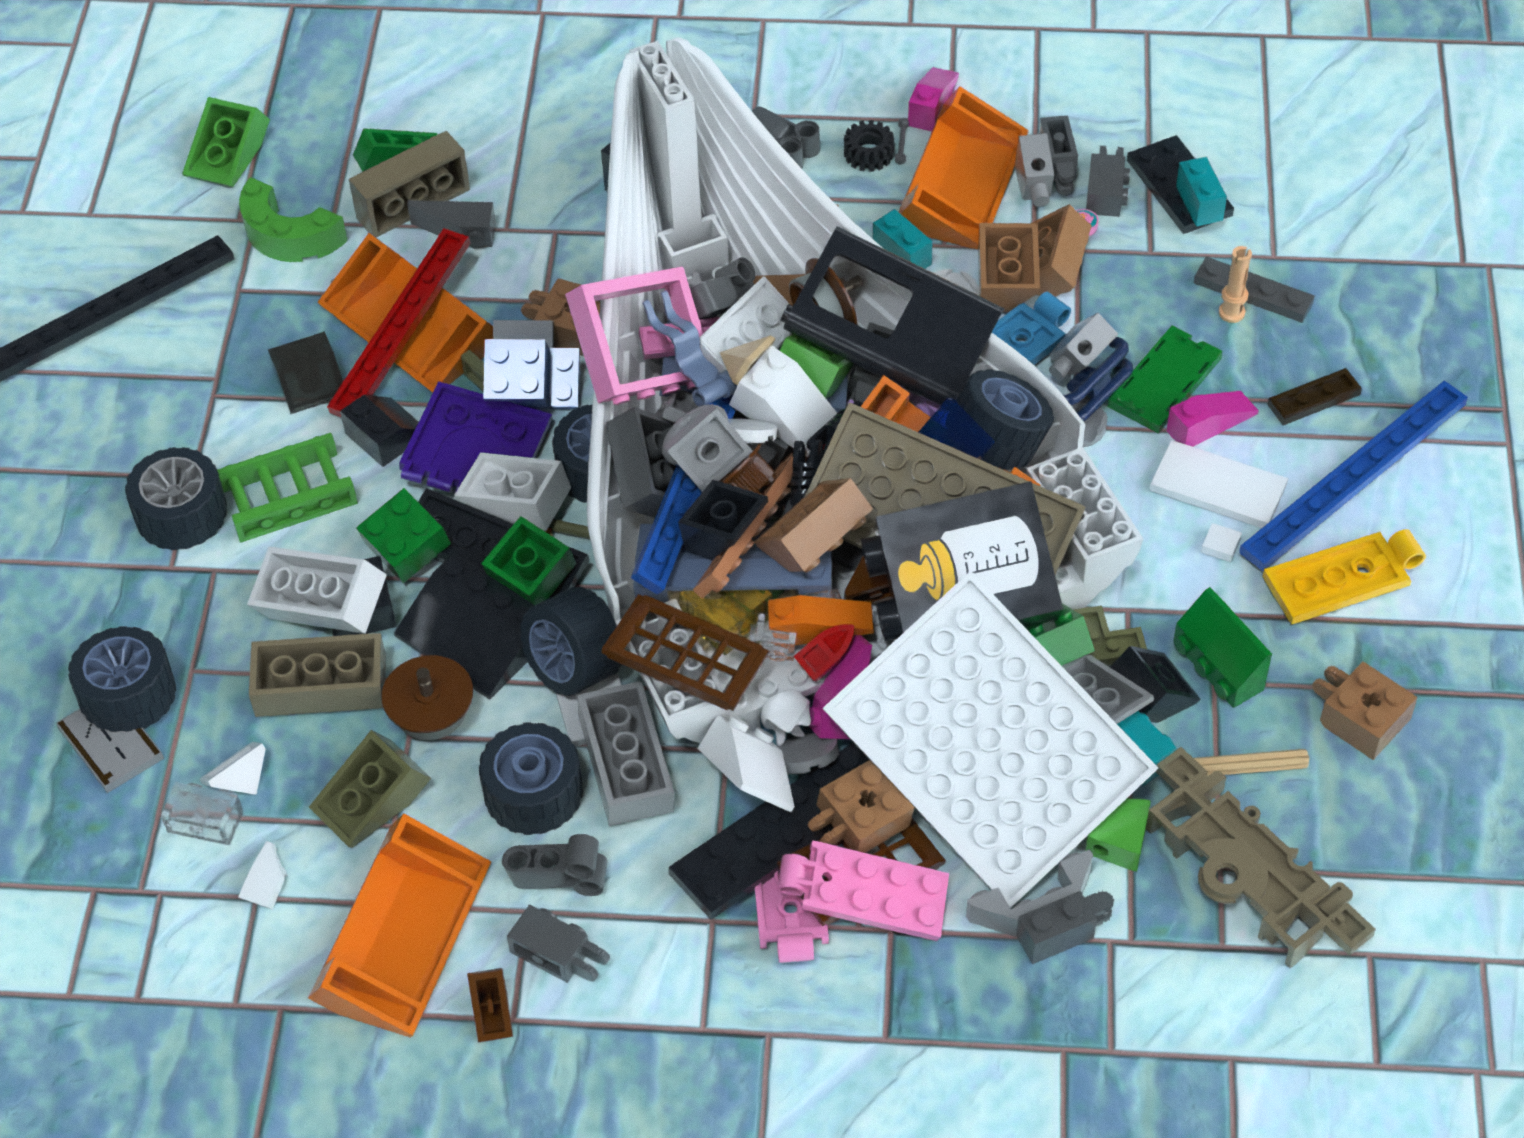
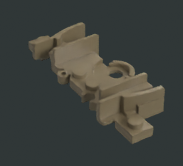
M1182 747L1156 765L1158 769L1155 772L1175 791L1149 809L1146 830L1152 834L1163 827L1166 830L1164 841L1173 849V856L1176 859L1191 848L1200 857L1205 856L1208 859L1204 866L1199 869L1198 883L1203 893L1210 899L1219 903L1231 904L1236 903V899L1240 898L1241 894L1248 897L1250 905L1263 916L1258 938L1261 941L1267 939L1272 945L1280 939L1289 948L1285 964L1289 968L1297 964L1312 949L1315 943L1323 937L1324 932L1348 955H1351L1374 936L1376 929L1348 903L1353 897V892L1342 882H1337L1330 887L1313 871L1312 861H1309L1305 866L1296 865L1293 859L1297 858L1299 849L1288 847L1264 824H1258L1261 813L1257 807L1247 806L1244 811L1240 810V801L1229 791L1211 802L1224 790L1226 776L1223 773L1215 771L1207 777L1208 771ZM1192 816L1178 827L1171 823L1176 819ZM1222 868L1233 870L1236 874L1235 882L1232 884L1221 883L1216 877L1217 871ZM1297 916H1299L1311 928L1294 940L1287 934V931L1291 928Z

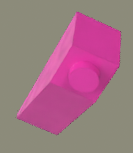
M932 67L917 83L909 100L908 126L932 132L941 108L951 96L959 78L958 72Z
M1242 391L1196 395L1170 408L1166 431L1176 442L1194 447L1257 415L1259 410Z
M855 635L852 638L847 651L840 658L842 661L830 671L824 683L814 695L813 705L809 708L811 718L809 727L819 738L850 739L827 715L823 707L869 666L872 645L861 635Z

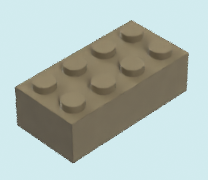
M447 130L349 179L356 219L368 233L376 238L410 221L407 206L408 200L450 201L470 190L465 151Z
M381 633L251 642L249 698L255 717L383 708L381 695L386 680V653Z

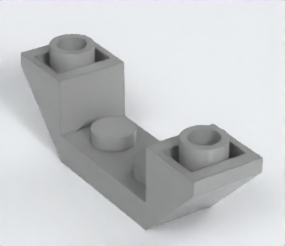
M1089 849L1080 854L1072 853L1059 862L1057 879L1062 888L1054 887L1047 891L1044 896L1032 901L1030 899L1023 900L1012 909L998 887L990 891L982 890L977 892L967 900L966 917L968 921L1017 937L1019 916L1081 891L1083 894L1091 872L1092 852Z

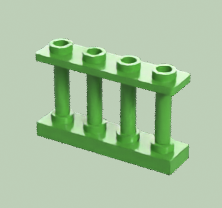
M332 433L316 436L312 439L217 469L224 493L232 492L239 513L231 516L240 543L358 504L351 477L339 479L331 460L332 457L337 456ZM319 462L328 483L310 489L302 467ZM290 471L298 493L281 499L272 477ZM261 481L269 503L251 509L243 486Z

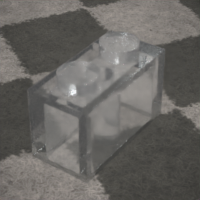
M175 782L161 817L167 833L230 845L243 815V809L238 795L232 791L208 789L196 783L183 784Z

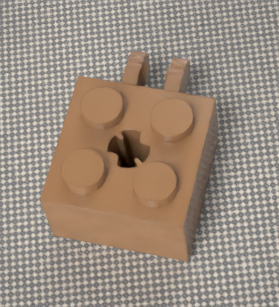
M557 278L549 293L532 290L528 297L531 303L527 302L521 308L523 316L538 321H554V348H579L580 355L584 356L565 295L581 286V284ZM599 300V301H595V303H596V307H597L598 313L600 314V300Z
M1364 661L1350 675L1335 666H1328L1324 671V675L1329 682L1327 683L1326 680L1319 678L1312 684L1313 691L1325 700L1320 721L1327 730L1374 760L1411 720L1418 697Z
M869 760L820 789L816 805L822 812L813 817L807 825L814 832L831 823L834 829L827 832L820 842L833 845L844 840L851 850L866 853L908 828L915 808L881 770Z

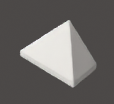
M251 742L199 780L206 786L256 795L266 749L262 743Z

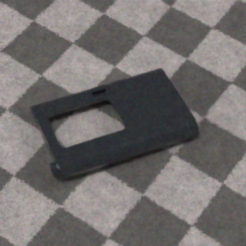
M837 226L794 306L787 305L780 321L785 323L784 330L881 378L885 375L903 389L951 411L1004 308ZM836 256H841L912 292V297L889 338H883L813 303L812 298Z

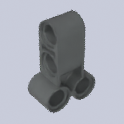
M757 106L752 110L753 114L801 169L803 168V158H812L819 154L820 128L816 122L805 120L796 125L763 107Z
M740 257L718 269L715 273V279L705 281L690 288L699 320L725 313L754 286L755 269L748 259Z
M576 834L569 838L568 844L512 846L503 854L502 865L511 882L517 888H573L581 895L598 896L604 890L607 858L598 853L599 841L595 837L587 834Z

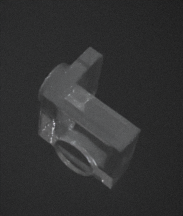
M759 613L757 625L751 624L749 640L769 650L767 658L772 661H794L796 633L764 630L765 614Z

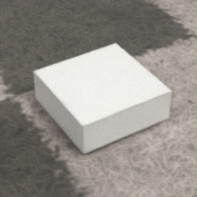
M1212 523L1202 545L1201 553L1231 562L1241 540L1242 532Z

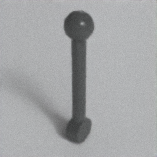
M901 118L898 121L900 137L898 153L895 155V163L899 165L906 162L904 143L906 128L909 125V121L906 118Z

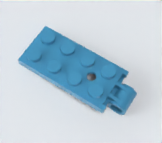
M1044 292L1036 300L1033 309L1022 303L999 319L992 333L1035 365L1051 353L1066 335L1058 327L1068 320L1071 308L1051 293ZM1023 338L1026 341L1021 342L1017 341V339Z

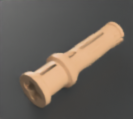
M1238 246L1233 249L1228 285L1222 290L1221 297L1223 303L1219 308V316L1229 323H1237L1245 317L1246 310L1244 304L1248 300L1249 294L1246 289V281L1252 256L1251 250H1247L1245 246Z

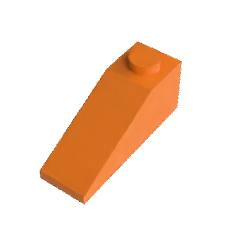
M804 595L768 600L769 629L778 648L808 644L824 630L842 624H853L855 626L853 637L855 635L874 633L873 605L871 602Z

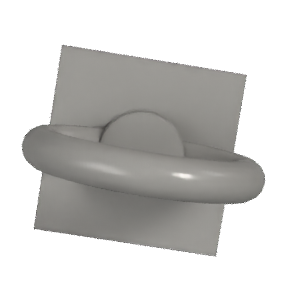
M714 404L699 406L683 415L670 428L662 444V454L665 460L670 464L679 465L702 492L712 480L720 481L753 452L728 422L726 411Z

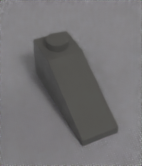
M408 200L407 206L412 225L438 236L443 228L469 236L470 246L492 247L496 224L493 202Z

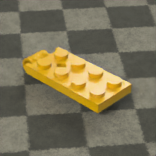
M1403 529L1394 533L1389 538L1388 543L1381 532H1377L1264 569L1262 577L1290 624L1293 625L1410 586L1412 581L1405 569H1413L1419 566L1425 560L1426 554L1409 529ZM1365 568L1368 570V573L1360 572L1357 569Z

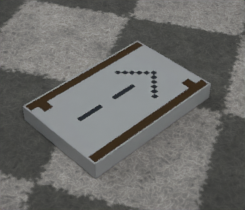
M80 709L56 723L59 731L106 793H109L164 759L160 749L143 728L134 729L129 732L102 730L87 721Z

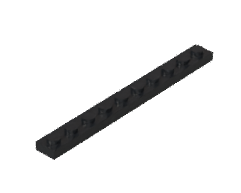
M217 235L0 348V382L234 260L232 250Z

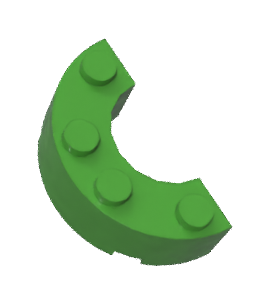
M252 177L243 186L239 197V206L247 238L252 246L263 255L279 261L303 262L305 257L317 255L319 259L327 256L348 241L342 216L321 207L302 217L281 216L277 214L279 209L272 186Z

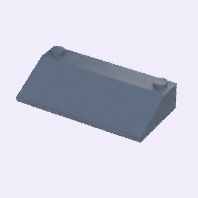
M765 522L767 525L762 530V532L755 538L752 537L751 539L753 541L757 540L776 522ZM640 524L635 565L652 524ZM683 543L665 589L656 595L634 580L635 598L638 594L642 596L645 594L664 603L670 601V591H693V588L713 559L685 550ZM754 543L743 556H739L742 559L741 564L731 574L726 575L730 580L721 589H798L799 595L832 598L833 550L830 552L826 551L819 557L820 563L811 571L806 573L804 571L790 572L759 549Z

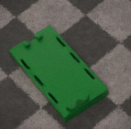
M1171 325L1135 367L1130 377L1108 399L1107 407L1159 434L1168 423V410L1173 404L1175 406L1187 400L1222 359L1223 351L1204 341L1196 343L1192 341V335Z

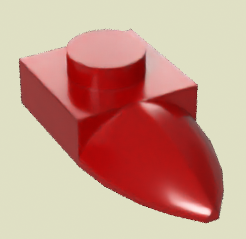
M842 624L828 628L818 634L793 657L813 681L818 682L842 661L840 658L847 651L852 641L855 626L853 624Z

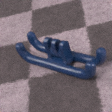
M1115 337L1109 344L1111 348L1116 350L1099 367H1086L1066 385L1068 391L1072 393L1063 396L1071 406L1077 404L1086 396L1091 398L1077 412L1083 422L1133 372L1132 362L1125 358L1129 352V345L1123 338ZM1115 367L1119 368L1120 370L1111 378L1110 372Z

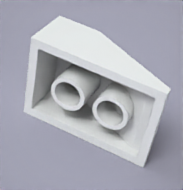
M772 345L740 380L729 404L751 420L765 421L777 425V437L793 448L794 441H803L806 448L808 439L837 414L799 364ZM806 448L805 456L808 457L810 455V450Z
M480 453L454 496L460 502L513 524L522 516L543 531H546L570 491L571 486L561 461Z
M718 715L703 738L698 750L740 790L792 812L794 802L782 750L772 742L774 736L758 727L755 731L748 729L749 725L735 716H732L729 720Z

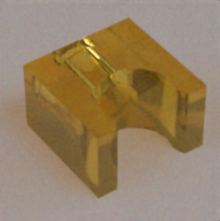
M720 590L718 593L724 597L713 600L700 598L694 591H682L679 594V606L682 611L744 638H748L769 620L768 600H772V593L768 590ZM700 635L715 648H717L720 644L719 642H716L710 638ZM727 646L723 654L726 656L733 648Z

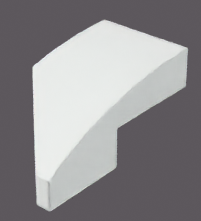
M266 841L254 861L238 896L243 900L272 910L284 879L288 876L277 856L275 844Z

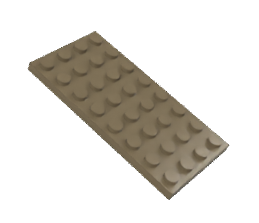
M849 402L806 495L822 481L851 478L873 510L865 516L867 520L861 527L854 531L849 530L842 538L845 542L862 549L861 539L876 536L875 520L877 516L1030 481ZM1032 483L1054 574L1056 575L1086 506Z

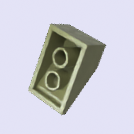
M370 730L310 804L309 808L348 847L353 848L409 806L430 781L431 777L391 739Z

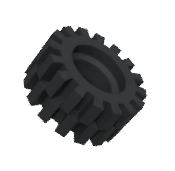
M864 120L859 121V126L855 123L852 124L851 129L848 128L846 135L844 134V157H846V162L848 164L851 163V167L854 169L859 166V171L869 168V172H874V167H877L878 170L883 169V164L888 166L890 160H893L894 157L893 131H890V127L887 125L883 127L882 122L878 121L877 125H875L874 120H869V124H865ZM874 144L877 146L873 148H865L861 145Z

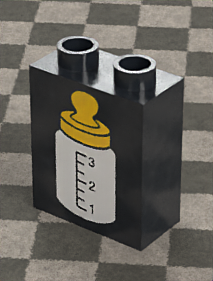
M1032 481L877 516L875 520L876 536L861 539L869 578L886 574L890 590V600L876 603L884 641L898 639L970 571L1024 627L1058 620L1063 611Z

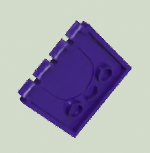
M438 381L400 459L399 470H402L401 478L422 484L426 477L428 478L427 486L451 493L453 487L456 486L457 492L480 453L536 458L551 425L552 414L509 401H484L483 394Z

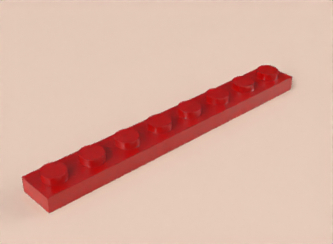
M443 228L328 404L327 408L330 414L341 417L340 411L362 395L373 396L470 246L469 236Z

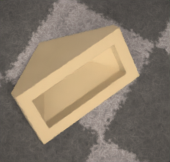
M770 335L719 352L734 384L738 386L740 380L770 345L774 343V337Z

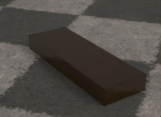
M1344 368L1268 398L1267 405L1284 426L1360 396L1362 387L1348 369Z

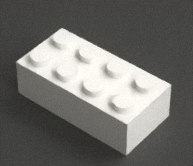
M268 547L247 605L274 620L366 634L387 574L364 559Z

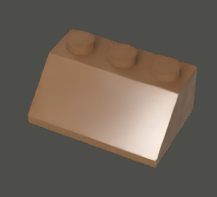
M1068 204L1032 222L1038 223L1040 293L1037 295L1049 292L1056 297L1062 293L1070 292L1077 283L1078 272L1083 262L1082 258L1092 225Z
M979 223V296L1003 307V312L1013 310L1019 304L1040 293L1038 223Z
M851 478L822 481L754 542L759 549L788 571H804L806 573L820 563L819 557L826 551L830 552L840 546L844 541L842 537L849 530L854 531L861 527L867 520L865 516L873 508Z

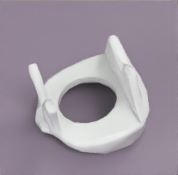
M785 690L769 698L762 707L761 722L765 729L775 730L778 746L784 744L785 732H791L796 737H804L805 733L799 725L809 726L811 724L810 700L805 698L800 691Z

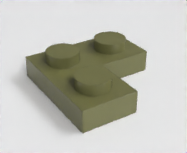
M1102 605L1074 609V611L1084 616L1095 649L1094 652L1089 654L1105 665H1112L1129 646L1147 649L1141 627L1109 631Z

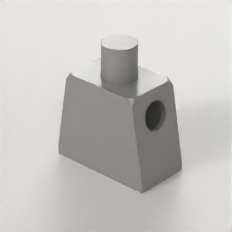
M1047 133L1019 136L1014 168L1022 199L1032 200L1033 205L1037 207L1045 206L1050 202L1049 197L1051 196L1054 180Z
M1099 313L1075 324L1051 351L1050 358L1054 363L1049 367V372L1054 378L1063 380L1067 375L1071 376L1085 369L1114 340L1118 333Z

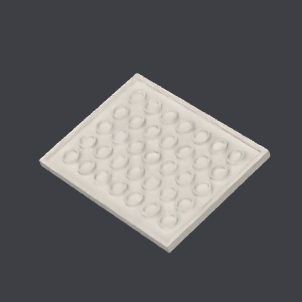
M971 571L823 707L827 715L896 786L991 890L997 887L1000 889L1010 908L1158 769L1148 756Z

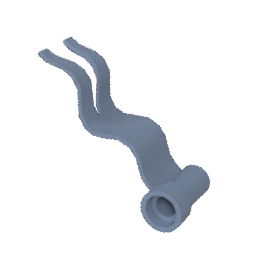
M667 290L661 292L665 314L670 323L679 327L683 333L678 329L664 325L656 316L651 303L648 300L643 301L642 304L650 325L655 331L670 338L674 345L675 361L678 368L697 387L692 393L695 404L699 407L710 404L721 397L727 398L733 395L737 385L732 382L727 370L720 373L703 356L697 328L692 322L680 318L675 313Z

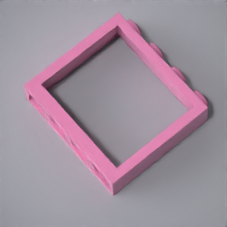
M683 267L584 284L565 294L598 404L613 401V404L620 405L630 401L631 396H637V400H643L655 396V391L659 390L662 391L663 395L681 390L680 386L686 385L687 389L696 387L692 380L682 372L620 384L595 301L665 288L670 296L675 313L680 318L692 322L697 328L700 337L703 331Z

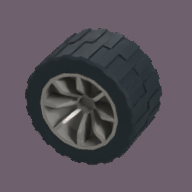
M185 447L158 450L151 455H147L141 462L137 463L127 477L125 493L138 532L150 544L170 550L192 548V546L200 545L208 538L214 536L224 523L223 520L227 515V502L219 474L212 460L200 451Z

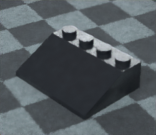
M453 553L431 574L396 628L394 636L423 656L436 655L456 661L468 672L472 680L473 689L490 700L528 661L523 651L520 636L521 621H523L525 612L534 604Z

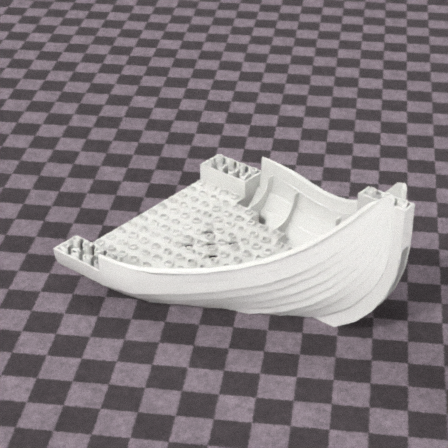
M679 37L666 41V53L659 41L629 50L630 53H627L623 60V67L617 76L614 88L602 281L661 271L673 267H683L687 279H692V273L697 272L700 274L701 283L715 279V273L718 269L740 257H744L752 263L755 275L805 274L806 262L811 258L819 259L837 226L881 247L856 225L780 146L705 52L691 45L688 40ZM836 256L829 267L835 272L842 283L849 281V279L856 275H859L863 281V286L849 293L856 312L857 325L866 329L869 322L894 330L912 297V292L841 256ZM653 291L600 300L599 317L620 384L654 378L662 374L663 357L644 360L639 337V327L651 326L642 304L645 300L651 303L658 319L663 324H667L666 314L656 312ZM991 333L970 376L976 371H985L986 369L999 370L1015 375L1036 388L1047 399L1049 406L1053 410L1054 422L1031 462L1019 470L1039 483L1041 487L1086 506L1055 575L1061 602L1073 610L1085 608L1127 566L1132 565L1140 551L1143 537L1084 450L1085 423L1063 394L1031 362ZM853 367L848 372V383L850 380ZM660 390L655 391V396L643 400H637V396H631L630 401L620 405L613 404V401L598 404L595 391L593 392L588 461L587 524L595 563L603 580L608 606L616 626L635 600L634 580L631 579V575L635 566L640 524H653L655 518L623 509L619 497L620 491L617 475L614 471L612 450L608 441L609 435L606 422L633 407L655 414L660 409L662 403L668 401L669 398L659 396ZM847 391L846 407L847 402L851 399L852 392ZM776 502L779 506L769 519H764V522H777L781 518L786 505ZM832 562V598L844 599V591L855 571ZM784 589V593L777 599L798 596V589ZM712 590L704 598H700L694 591H670V601L664 602L760 644L764 649L769 650L767 658L734 711L722 709L640 672L670 733L676 739L686 738L698 743L702 742L718 715L729 720L732 716H735L749 725L748 729L755 731L757 727L760 728L762 707L769 698L785 690H797L804 697L810 695L813 700L814 695L830 673L829 671L818 682L813 681L793 657L807 644L778 648L769 629L768 606L761 611L738 590H720L718 593ZM876 604L873 605L874 633L861 635L872 645L870 658L884 652L897 640L884 641ZM649 612L639 628L659 635L668 620ZM674 624L665 639L684 647L694 631ZM634 634L626 647L629 652L644 658L653 642ZM700 635L691 650L711 658L720 643ZM660 645L651 661L670 669L680 653ZM727 646L717 662L737 670L746 654ZM686 657L677 673L696 681L706 665ZM713 668L703 684L723 692L732 676Z

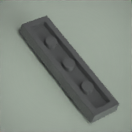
M1206 256L1195 274L1194 284L1222 294L1223 288L1228 285L1231 265ZM1248 272L1246 289L1249 294L1246 303L1303 323L1314 303L1315 295Z

